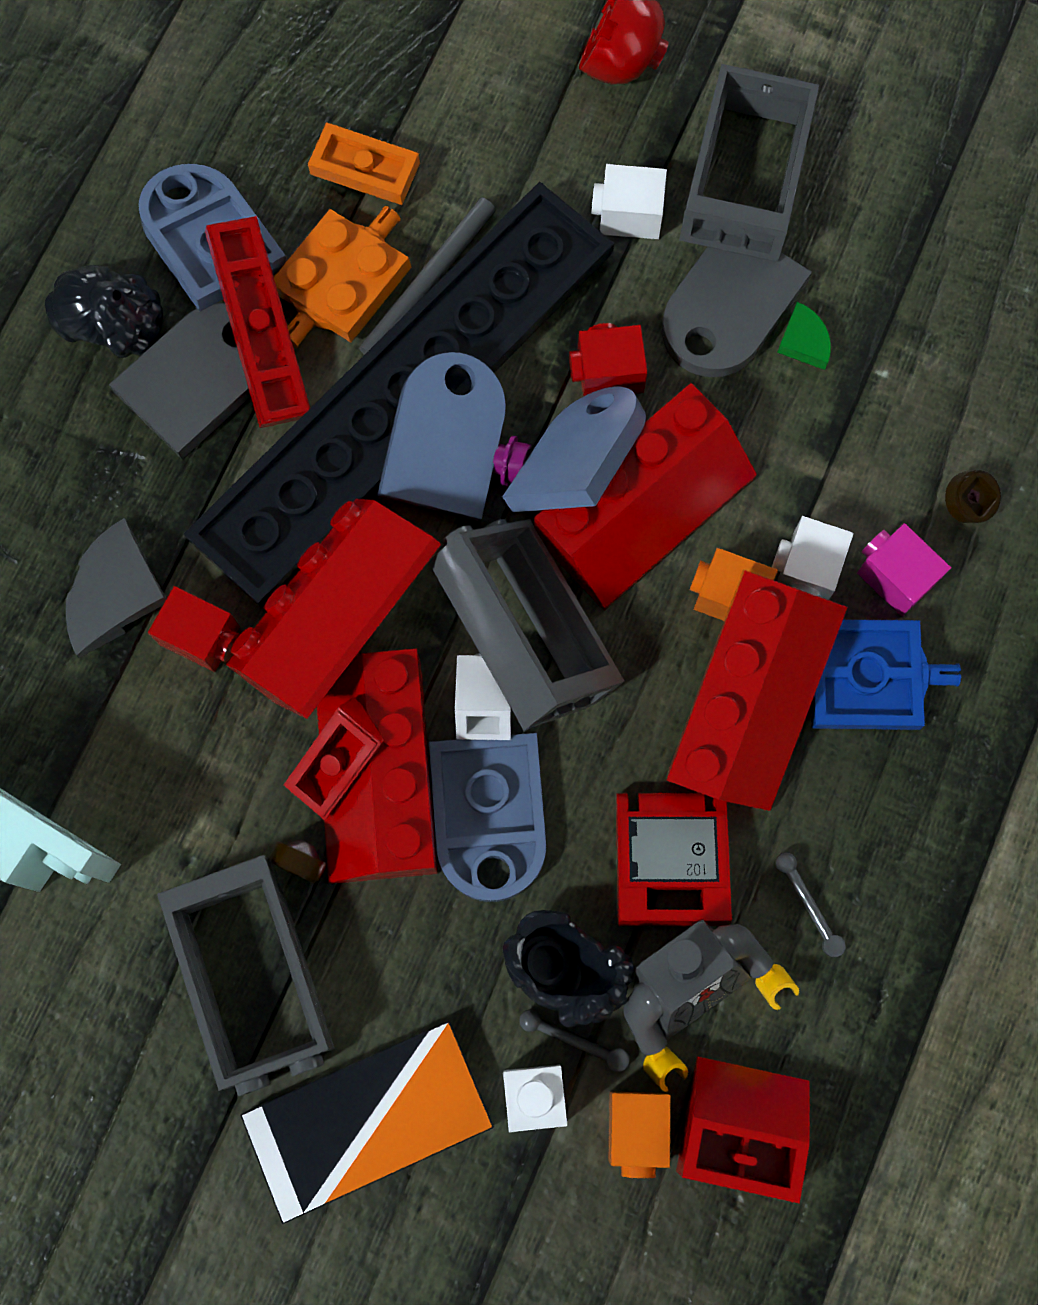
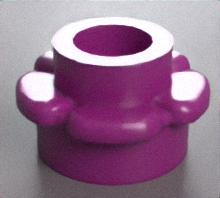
M511 436L507 445L499 443L498 449H496L494 454L492 472L493 474L500 475L501 484L509 486L532 452V445L518 442L517 436Z

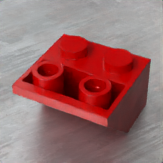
M697 1056L676 1172L682 1178L800 1204L810 1144V1081Z

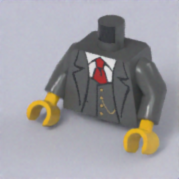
M701 920L641 962L636 968L633 991L623 1008L624 1017L642 1054L646 1056L643 1063L644 1071L664 1092L668 1091V1087L665 1085V1077L671 1070L674 1069L684 1080L688 1076L686 1065L668 1047H665L667 1040L751 980V977L756 978L755 984L758 990L775 1010L781 1009L775 1000L776 994L781 989L791 988L796 996L799 995V988L781 965L773 964L774 961L744 926L730 924L719 926L713 930L704 920Z

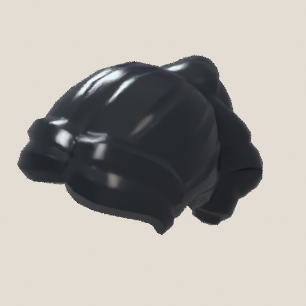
M86 265L63 272L58 276L54 283V291L49 293L45 299L46 314L52 329L68 342L81 340L107 346L115 356L126 358L132 354L141 356L150 348L151 342L158 339L159 324L163 319V308L160 305L159 293L148 287L147 281L142 275L123 274L120 276V274L105 266Z
M540 910L527 914L520 921L516 934L510 936L503 945L505 965L514 985L517 988H521L538 1005L551 1010H559L560 1022L566 1027H573L577 1024L587 1025L591 1022L600 1023L604 1019L609 1018L613 1011L627 1003L628 985L633 982L635 971L631 956L625 954L623 949L616 945L604 949L599 941L592 938L571 921L570 915L565 912Z

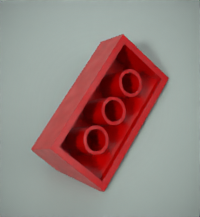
M690 383L645 422L641 433L596 506L542 510L534 517V527L550 554L605 611L752 482L757 474L728 419Z
M356 498L354 502L348 501L338 509L330 522L333 529L321 544L319 542L314 543L305 551L297 564L300 571L288 586L285 584L281 585L272 593L264 606V609L267 611L255 628L249 627L243 631L231 647L233 656L226 664L230 669L275 704L306 719L312 714L441 545L433 536L375 500Z
M743 570L670 765L667 781L721 801L770 811L848 607Z
M417 648L356 655L318 704V731L320 734L339 706L355 697L365 708L383 737L384 742L329 817L324 820L328 883L336 884L438 874L422 668Z

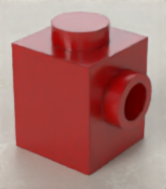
M602 323L594 325L586 331H579L578 350L569 351L572 382H581L583 396L608 387H626L635 394L644 393L647 366L641 325L617 327L615 324Z

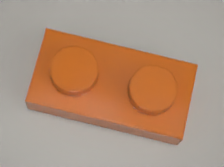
M327 122L308 162L310 175L399 205H403L420 165L419 153Z

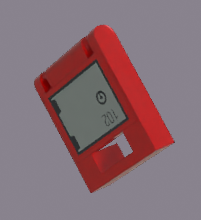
M616 793L618 926H693L701 920H704L709 926L730 925L732 922L727 802L713 798V811H705V797L702 793H638V811H628L630 804L628 793ZM647 890H701L699 894V910H647Z

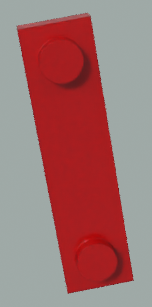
M257 216L206 225L205 234L259 428L299 420L310 409Z

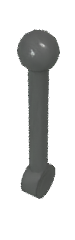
M789 852L781 853L776 859V867L780 872L787 874L823 937V952L829 957L841 956L846 949L845 941L842 937L833 935L796 870V857Z
M526 1010L520 1016V1026L525 1031H541L605 1060L608 1067L613 1071H623L629 1064V1056L624 1050L619 1048L606 1049L542 1020L540 1014L535 1010Z

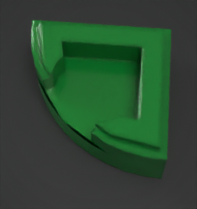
M797 302L777 353L825 370L831 353L830 337L825 324L813 310Z

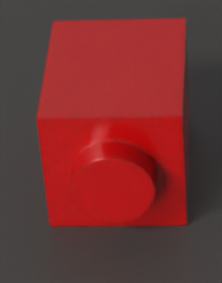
M174 586L150 627L148 634L160 646L216 672L221 661L227 662L233 656L231 647L240 635L237 633L240 626L231 613Z

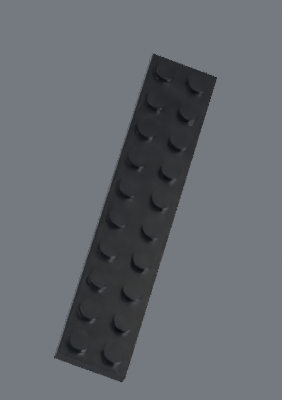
M539 182L184 533L186 539L262 608L272 593L281 585L286 584L300 570L297 564L305 551L314 543L319 542L321 544L333 529L330 522L338 509L348 501L354 502L356 498L369 500L379 490L400 394L405 381L416 367L432 356L455 352L467 354L480 360L495 373L612 255L614 243L543 183ZM454 367L447 370L445 384L452 393L465 395L471 389V378L465 370Z

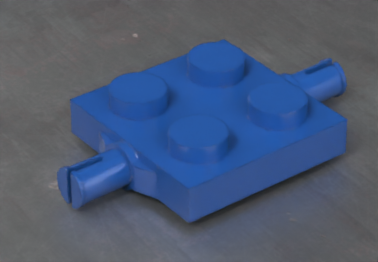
M843 620L811 702L812 728L920 730L925 726L924 697L928 685L959 686L961 674L958 673L961 671V667L959 664L927 663V658L921 647L919 620Z

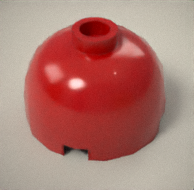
M607 0L601 11L603 16L597 28H593L580 60L579 69L586 73L587 76L610 85L626 84L638 79L647 67L656 70L661 63L669 45L668 41L662 39L665 27L664 13L658 0Z

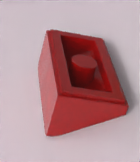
M355 697L338 707L284 783L288 790L324 820L329 817L384 742L383 737L365 708Z

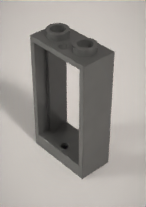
M721 64L685 209L679 241L778 262L788 230L819 84ZM764 84L771 85L772 87H766ZM724 109L795 125L776 212L703 196Z
M499 519L484 528L475 530L471 526H463L451 532L443 539L445 547L429 561V564L523 730L590 708L625 682L530 519L507 523L506 519ZM497 560L565 679L554 683L551 682L486 569L484 562Z
M265 855L157 894L218 1090L221 1091L235 1087L238 1097L271 1085L268 1074L289 1067L292 1076H296L325 1065L322 1054L335 1049L275 866L270 863L271 860ZM263 887L313 1041L238 1069L189 914Z

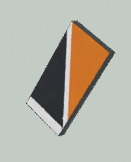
M450 1021L240 1114L282 1224L495 1127Z

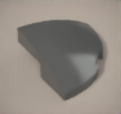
M125 518L104 531L83 554L78 563L80 567L74 579L72 590L67 593V631L76 656L80 658L125 634L126 632L123 628L125 625L163 606L166 601V597L149 567V562Z

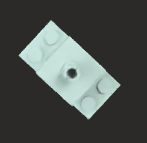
M0 788V880L8 884L40 892L55 870L69 879L74 877L85 884H88L92 877L110 883L121 866L119 862Z

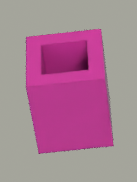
M904 523L891 536L885 530H882L862 550L861 553L867 559L857 574L903 617L943 578L951 567Z

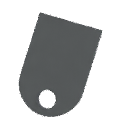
M707 247L666 305L662 322V337L669 355L685 370L704 377H723L741 370L751 362L808 283L812 271L783 253L780 254L778 262ZM692 336H703L712 343L713 350L706 355H695L687 349L685 342Z
M215 303L200 312L198 309H195L187 314L109 384L113 392L181 459L185 458L251 397L238 349L226 344V338L232 331L225 303Z

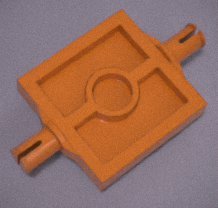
M384 206L369 227L354 224L332 209H329L274 276L279 297L293 305L298 313L288 325L294 348L299 347V344L314 326L332 330L352 343L412 268L409 257L388 245L384 240L396 224L401 221L400 216L393 209L390 210L388 206Z

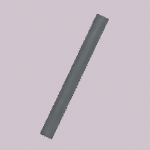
M481 197L373 329L359 347V350L364 355L452 266L496 211L494 205L489 200Z

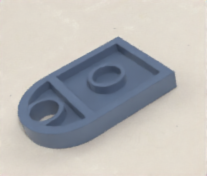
M181 164L164 169L153 176L141 192L139 213L142 227L153 247L200 312L223 300L205 234L206 225L254 217L256 214L230 179L216 169L199 164ZM177 187L190 191V194L183 199L175 200L165 196L169 190ZM257 217L272 273L274 274L286 263V255Z
M449 352L426 359L409 375L400 394L377 496L475 521L482 519L494 466V454L496 449H498L506 407L502 386L496 375L486 364L467 354ZM457 367L469 374L471 389L468 394L456 395L447 388L445 374L448 369Z
M608 387L587 394L565 408L551 422L502 496L511 511L523 512L596 506L645 425L646 414L635 393L626 387Z
M537 733L511 735V740L456 739L429 742L436 848L439 864L446 878L462 894L479 901L499 902L521 894L538 877L546 854ZM491 858L504 861L510 870L507 883L498 889L486 888L478 880L480 865Z

